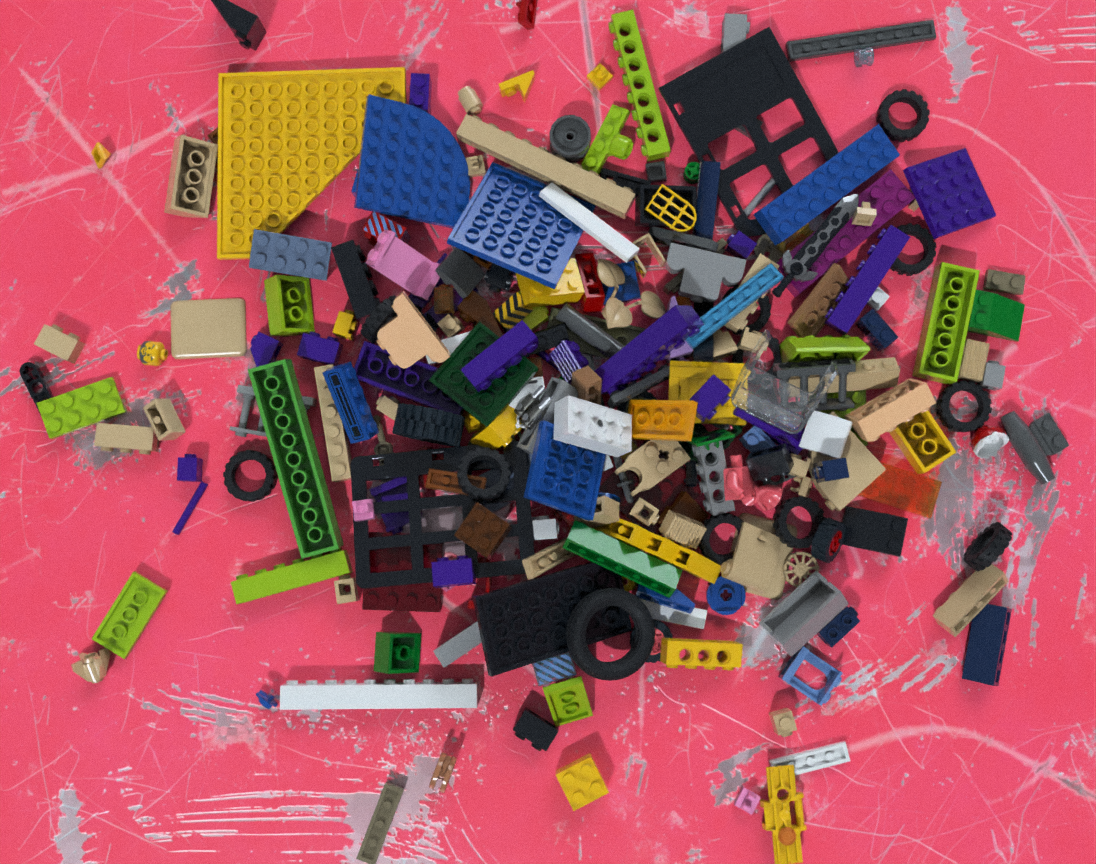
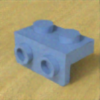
M756 426L745 432L739 439L742 445L751 453L777 446L762 429Z

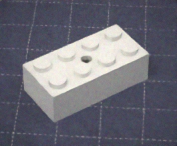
M568 395L555 402L553 440L619 457L632 451V415Z

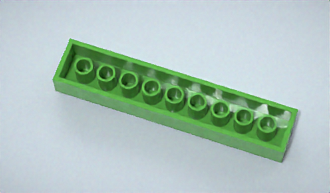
M283 359L248 369L301 559L339 549L344 543L292 360Z

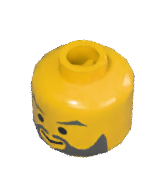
M144 341L137 349V358L143 365L160 366L168 357V350L165 349L162 342Z

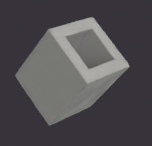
M989 360L986 362L983 381L978 382L977 385L980 384L983 389L993 391L1002 389L1006 366L999 365L1000 362Z

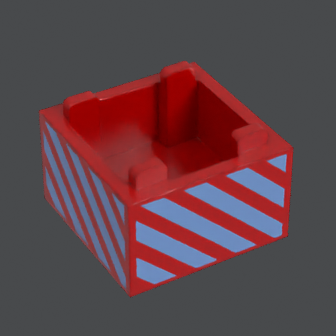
M371 212L362 228L365 238L369 240L368 243L372 246L376 245L379 234L384 230L395 232V236L406 244L411 239L406 227L377 212Z

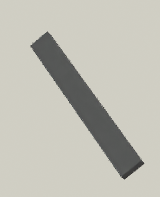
M927 20L788 41L786 49L788 60L792 62L931 41L936 39L934 21Z

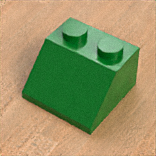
M376 632L374 671L386 674L419 672L421 633Z

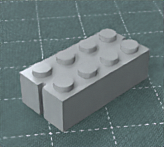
M815 571L761 620L759 624L792 657L849 603L838 588L831 582H828L818 571Z

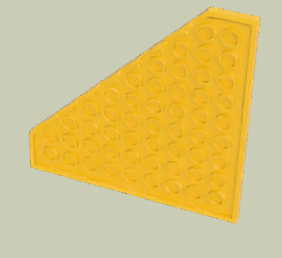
M405 67L218 73L217 259H250L254 229L282 234L343 172L361 151L367 96L370 94L406 103Z

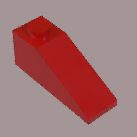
M594 253L575 254L585 291L580 298L583 312L602 311L605 294L597 273Z

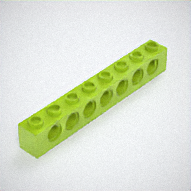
M632 9L612 14L611 22H608L610 34H614L613 46L614 50L619 53L617 58L619 68H623L624 75H622L624 86L628 87L627 99L628 103H632L633 106L631 113L633 121H637V137L642 140L643 157L646 156L647 162L669 157L671 150L634 11ZM627 32L629 35L622 36L620 33ZM631 49L633 50V53L628 54L625 52V50ZM635 66L638 70L632 71L629 68ZM641 84L643 88L637 89L634 85ZM645 101L648 105L643 107L639 105V102ZM650 119L653 123L645 124L643 120ZM654 136L657 141L651 142L648 140V137Z

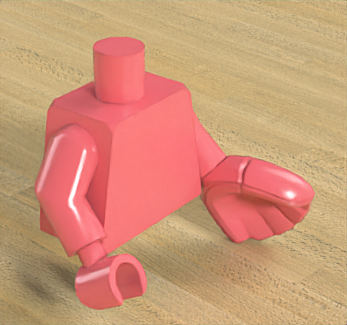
M742 455L730 456L731 467L723 470L725 501L742 500L743 504L752 506L757 502L763 511L776 507L781 501L783 489L771 484L758 486L753 482L748 466H743Z

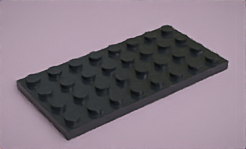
M588 562L472 596L488 675L492 677L569 652L566 641V629L569 617L575 606L585 596L599 589L618 588L624 590L622 576L594 562ZM608 606L597 611L587 625V645L632 631L629 614L618 606Z

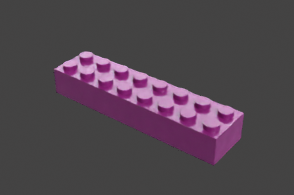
M891 169L859 195L858 207H861L863 201L870 202L871 209H877L876 218L872 225L852 224L851 217L827 245L814 264L807 270V272H817L816 277L805 282L792 280L786 287L795 298L824 275L834 263L837 264L915 199V196ZM813 232L803 242H801L792 251H790L792 260L793 257L802 248V246L807 242L809 238L812 237V235L815 232ZM781 259V260H779L776 264L780 265V267L778 268V271H779V272L784 276V278H785V276H786V274L784 273V270H785V269L782 268V259Z

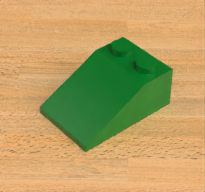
M976 290L967 332L1018 342L1025 304L995 293Z

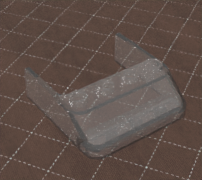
M765 329L739 374L731 394V401L735 407L788 433L797 434L804 428L839 371L836 363L832 362L815 390L807 392L755 367L771 339L770 331Z

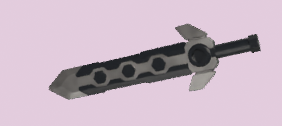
M858 194L843 197L822 225L793 257V260L789 250L783 254L782 268L785 269L784 273L786 276L772 291L776 297L782 295V292L792 280L805 282L816 277L817 272H807V270L823 253L840 229L854 215L858 207Z

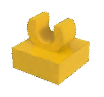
M599 63L587 75V79L600 91L613 79V75Z

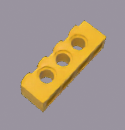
M662 638L660 661L666 664L668 668H678V665H685V668L697 669V666H704V669L708 670L722 667L723 670L732 671L734 667L741 668L743 644L737 641ZM685 649V656L680 658V652ZM703 650L704 656L699 659L698 654ZM722 651V657L718 660L717 654Z

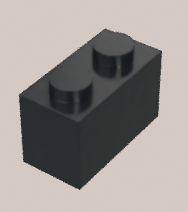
M786 443L749 453L745 460L753 481H766L775 475L785 476L790 473L794 466Z
M525 707L514 725L513 731H515L514 735L521 740L526 738L531 741V746L538 751L542 749L547 751L559 732V728Z

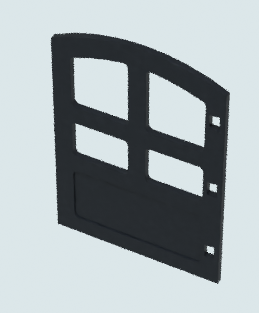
M770 27L659 87L661 95L699 163L704 161L702 156L708 154L711 161L716 162L708 148L710 142L739 126H743L756 148V152L724 170L720 169L717 195L737 231H741L748 237L763 235L766 232L757 219L750 220L747 218L730 187L731 182L757 167L765 165L782 194L793 185L778 159L780 154L809 138L814 139L826 162L839 153ZM791 99L800 113L804 125L774 142H769L756 117L785 100ZM677 103L680 104L684 111L680 115L674 107ZM735 205L741 214L737 218L731 209Z

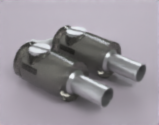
M540 385L533 394L529 392L514 409V412L517 414V423L515 425L517 429L519 427H526L532 430L546 414L545 408L553 399L547 395L540 403L538 398L546 390L543 385Z

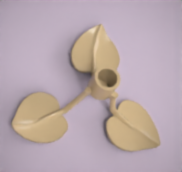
M597 260V273L600 280L606 286L614 287L611 297L602 309V315L606 319L608 329L629 326L633 320L629 309L636 305H641L642 312L650 318L659 319L666 313L661 299L651 291L643 292L640 295L641 301H636L625 307L624 303L614 298L619 289L618 285L625 283L623 271L610 260Z

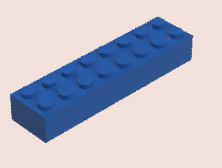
M878 124L754 214V217L774 245H777L888 165L900 154Z

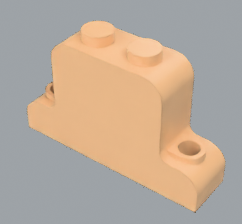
M405 291L398 294L393 305H391L397 315L382 325L377 333V343L382 350L386 349L390 354L388 356L390 361L395 366L398 365L401 368L410 367L425 355H428L433 362L441 363L447 360L451 354Z

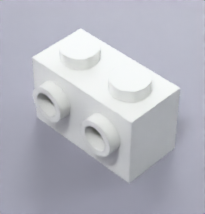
M549 515L532 517L533 540L557 538L559 525L556 523V519H549Z

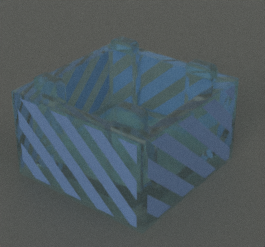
M569 652L532 663L538 686L543 685V687H546L551 682L565 678L568 680L577 675L574 661Z

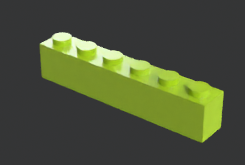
M340 547L330 551L328 555L323 556L322 553L313 555L307 561H304V558L293 560V564L285 566V563L273 566L274 570L267 571L266 568L257 570L255 575L248 577V574L236 576V580L231 582L236 605L352 573L347 550H341Z

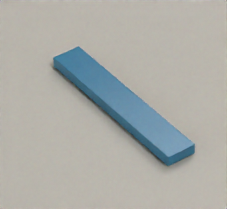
M770 263L700 317L704 323L699 329L700 332L694 337H688L685 341L694 349L782 281L784 276Z

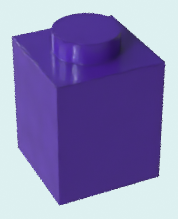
M738 231L736 235L732 233L727 239L728 246L725 250L736 258L746 260L757 243L741 231Z
M185 454L184 457H178L177 481L201 482L203 459L196 458V454Z

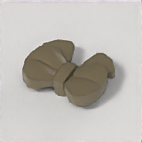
M763 234L758 238L757 245L754 248L756 257L760 253L764 255L767 251L770 253L768 258L777 263L785 253L786 247L782 242L774 245L769 236Z

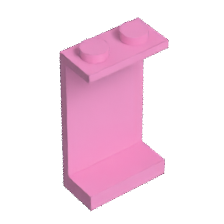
M384 230L379 234L374 249L369 252L366 264L417 298L427 301L440 279V276L435 271L440 264L432 262L395 236V232Z

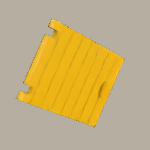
M670 360L668 400H689L714 374L731 389L729 395L731 398L724 406L720 404L715 409L717 413L711 420L706 419L702 422L699 418L695 417V423L747 425V421L735 416L733 411L737 407L747 412L748 376L741 375V371H747L748 364Z

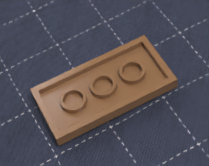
M834 263L788 321V324L798 338L810 335L816 337L825 325L824 323L827 320L825 317L826 313L831 307L835 308L837 305L835 300L840 292L845 293L848 286H846V283L849 279L840 265Z

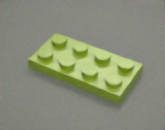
M113 377L37 403L49 439L51 440L126 413Z
M132 572L93 635L92 640L121 658L126 659L168 591L138 572Z

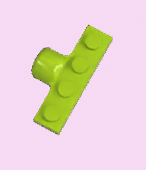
M612 104L581 164L582 169L588 172L592 170L599 174L609 156L622 160L630 156L633 149L632 139L620 134L630 115L628 109Z

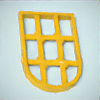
M661 184L645 208L647 212L677 232L690 230L697 220L694 207L663 184ZM661 188L672 194L670 199L659 193ZM657 195L667 201L665 207H661L653 201ZM673 198H678L685 203V206L680 208L672 202ZM651 203L661 210L659 216L648 209ZM669 205L680 211L678 216H674L666 210ZM688 206L691 208L694 217L685 211ZM666 213L675 220L672 225L661 218L663 214ZM682 214L693 220L690 227L679 220ZM677 223L681 224L686 229H677L674 226Z

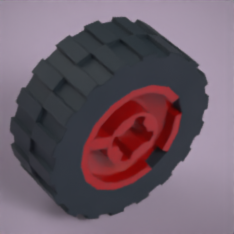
M829 517L822 521L812 541V557L826 563H830L836 558L845 538L846 526L844 523Z

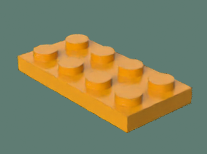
M630 400L628 414L632 415V439L691 442L698 402L694 400Z

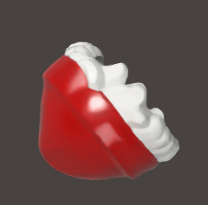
M983 425L974 431L971 447L975 455L981 459L990 458L989 456L996 457L997 451L1009 442V437L1000 427Z

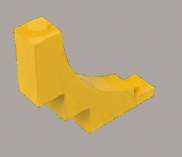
M619 518L617 522L593 528L712 584H715L720 573L721 566L695 551L684 548L667 538L656 535L639 525Z

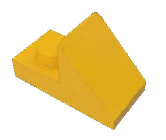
M529 71L499 83L501 96L510 97L519 91L525 103L535 81L534 71Z

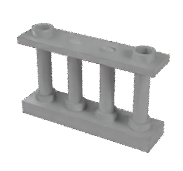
M238 385L237 393L243 394L242 398H244L239 426H230L229 430L234 431L236 436L246 437L247 434L267 437L261 415L257 431L246 429L251 400H254L255 394L253 387ZM302 396L306 413L308 409L310 410V406L316 407L317 399Z

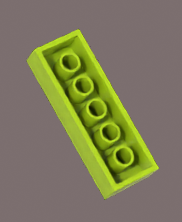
M941 262L935 267L913 369V377L948 385L957 382L980 270Z

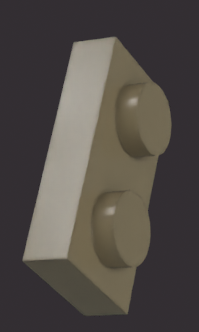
M988 269L985 272L983 289L1022 295L1026 276Z

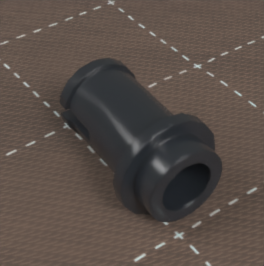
M690 461L685 463L686 478L684 483L687 487H696L697 483H699L696 470L697 462Z

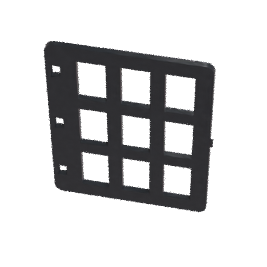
M511 441L506 447H499L503 448L506 462L509 463L510 467H513L515 489L505 490L504 493H501L500 497L492 498L491 501L483 500V502L477 501L475 498L471 499L468 495L463 494L420 498L419 476L428 475L429 468L457 472L462 457L466 456L470 450L474 451L475 448L481 447V449H485L483 446L469 445L353 458L351 461L352 501L367 499L366 481L407 477L408 499L373 502L375 515L409 512L410 534L369 538L368 520L355 522L353 515L357 585L360 588L368 589L433 583L432 568H424L423 545L462 541L454 536L457 530L422 533L421 510L462 506L464 521L477 502L482 505L516 501L517 524H511L512 529L506 537H519L520 559L478 563V552L465 544V555L474 560L475 578L526 574L522 560L535 554L531 503L529 499L524 498L528 478L527 453L517 447L519 441ZM444 453V460H433L432 454ZM384 459V465L374 466L373 460ZM487 460L476 461L470 465L467 475H472L474 470L498 467ZM411 546V570L371 573L370 550Z

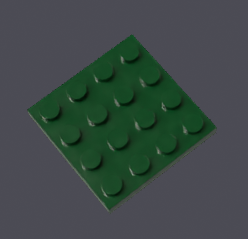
M479 322L429 381L485 427H488L496 417L502 414L538 372L539 368L523 356L522 360L517 365L509 367L502 377L494 379L486 390L478 392L460 369L500 338Z

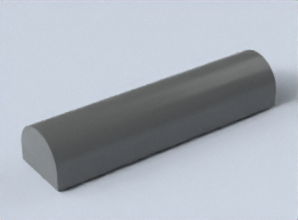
M568 303L562 307L556 316L559 322L564 323L568 329L608 359L625 347Z

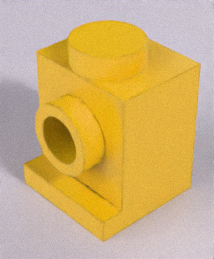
M345 310V312L339 311L332 333L335 336L354 341L355 337L352 335V332H355L358 326L355 313L350 310Z

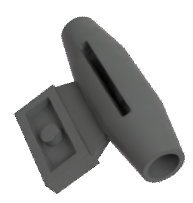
M1015 411L1002 416L1000 420L1006 435L1009 437L1011 445L1024 466L1041 485L1053 480L1055 475L1047 456L1055 455L1068 447L1069 444L1050 413H1046L1032 421L1029 427Z

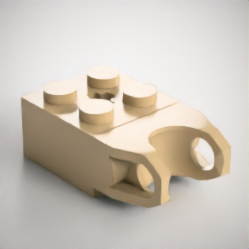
M650 440L631 453L625 459L622 466L614 472L616 475L627 470L637 473L639 483L635 490L630 493L632 496H635L639 492L654 487L691 458L678 441ZM660 453H661V454H664L665 457L662 458V459H660V458H659Z

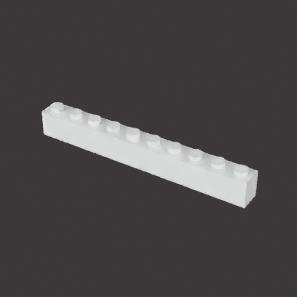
M450 678L442 679V682H435V679H423V682H415V679H403V682H396L395 679H384V683H376V679H366L364 683H357L355 679L345 680V683H337V680H325V683H318V680H306V683H298V680H287L286 683L280 686V710L478 707V682H474L472 678H464L462 682H454V679Z

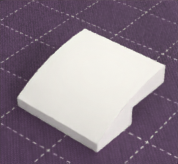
M811 410L799 447L818 452L824 456L840 459L853 422Z

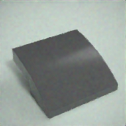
M454 248L435 269L445 285L452 284L461 298L467 297L485 276L483 270L458 248Z

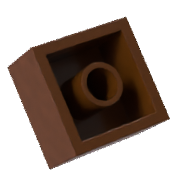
M477 502L454 536L490 560L512 529V526Z

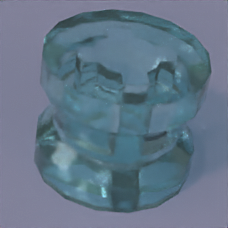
M872 47L854 50V64L856 68L862 67V65H873L874 52Z

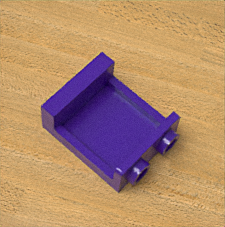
M407 477L396 478L369 489L372 497H374L376 502L408 499ZM421 510V518L423 519L424 515ZM409 512L381 514L387 533L392 532L394 535L403 531L404 526L409 525Z

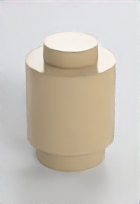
M466 86L458 91V100L468 115H477L482 111L483 104L474 89Z

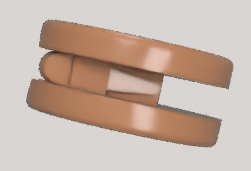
M443 752L440 755L429 784V788L434 790L437 780H442L443 782L439 790L441 793H445L457 761L456 757L452 756L451 758V756H446L447 754Z

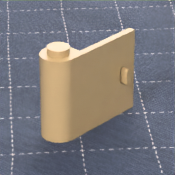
M742 522L733 559H729L721 565L722 577L762 594L767 592L771 585L781 546L780 538L751 524Z

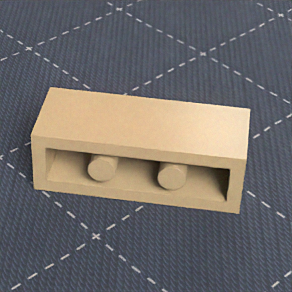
M97 423L94 446L101 447V451L113 452V448L120 449L122 453H132V450H139V454L151 455V451L158 452L159 440L154 433L153 427Z

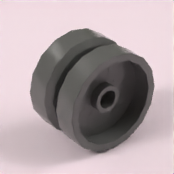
M564 115L552 124L549 132L552 154L554 156L556 154L561 155L569 163H576L586 156L591 143V131L587 122L575 115Z

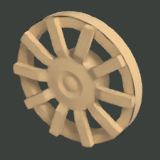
M801 551L794 552L783 563V575L790 585L798 587L802 583V578L806 580L807 575L810 576L812 574L809 570L815 569V571L819 572V565L811 554ZM796 555H802L801 562H799ZM805 555L810 558L806 563H804ZM792 557L796 561L795 564L789 562ZM813 561L814 566L808 567V565ZM787 565L792 566V570L787 571ZM793 573L794 576L789 579L787 574ZM797 577H799L798 584L793 583V581Z

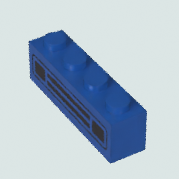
M351 361L333 366L322 372L350 443L369 440L378 434L377 424L373 419L370 406L366 401L363 388L360 386Z

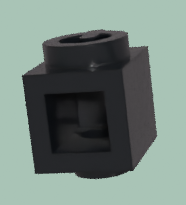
M493 263L491 269L486 271L484 280L489 291L497 294L500 292L505 293V290L509 291L515 274Z

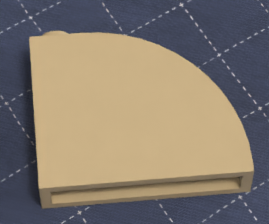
M834 411L828 413L830 415L838 417ZM851 430L841 458H846L849 478L817 483L816 479H813L812 476L814 464L836 458L824 456L808 450L807 458L811 459L808 468L811 479L818 492L826 500L824 502L825 505L832 511H841L886 470Z

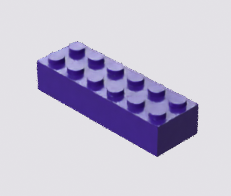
M675 305L597 368L594 372L602 379L601 395H610L618 389L620 391L626 389L629 383L640 380L642 378L641 375L645 371L649 372L656 367L655 363L659 360L662 361L668 358L674 348L682 347L688 337L691 338L697 335L704 323L693 307Z
M364 341L354 366L359 382L429 408L462 416L464 409L429 381L439 368L420 361L415 362L408 368L395 366L388 357L390 354L386 349L382 350L380 346Z

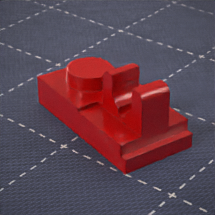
M521 0L516 2V6L520 8L518 23L527 30L534 29L538 0Z

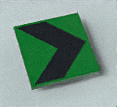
M718 429L692 436V441L687 442L696 447L704 445L705 449L710 450V443H714V446L719 448V441L733 438L735 434L725 429Z

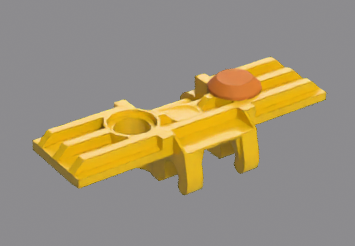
M794 765L766 767L769 800L760 799V806L764 808L765 821H762V828L766 831H772L774 863H803L800 833L807 830V826L804 824L802 798H804L803 792H796ZM779 790H787L783 797H777ZM790 801L795 803L796 824H791Z

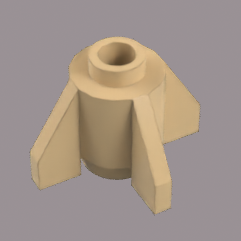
M103 648L98 653H80V660L71 664L74 673L88 682L98 683L107 674L110 652L107 648Z

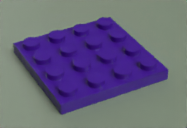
M966 148L907 167L903 170L934 239L987 221L996 216Z

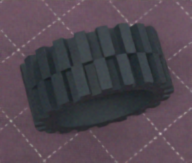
M398 404L392 433L424 442L460 447L465 417L419 405Z

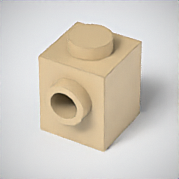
M789 708L769 713L773 730L778 736L787 737L793 734L792 731L797 730L793 713Z

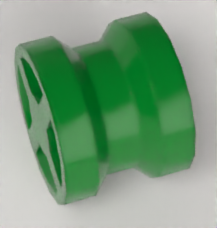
M690 162L685 167L683 177L688 184H696L698 182V162Z

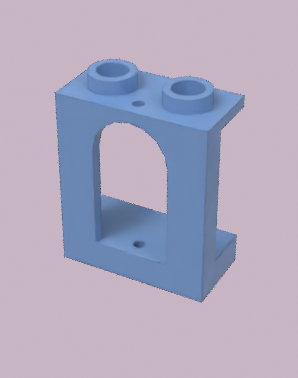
M803 646L789 659L778 677L822 706L823 703L826 704L830 699V692L833 687H837L840 684L843 673ZM803 660H806L825 674L827 682L822 689L815 690L794 676Z

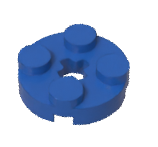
M722 576L717 577L715 584L709 583L707 587V603L712 610L719 614H734L745 602L746 593L743 585ZM727 589V593H731V597L724 601L720 594Z

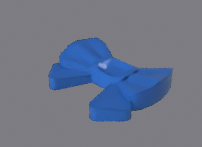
M262 690L255 694L259 698L258 700L261 705L267 709H270L272 705L274 707L278 705L273 695L269 696Z

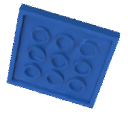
M545 420L540 421L524 498L588 521L593 520L606 454L553 440L554 424Z

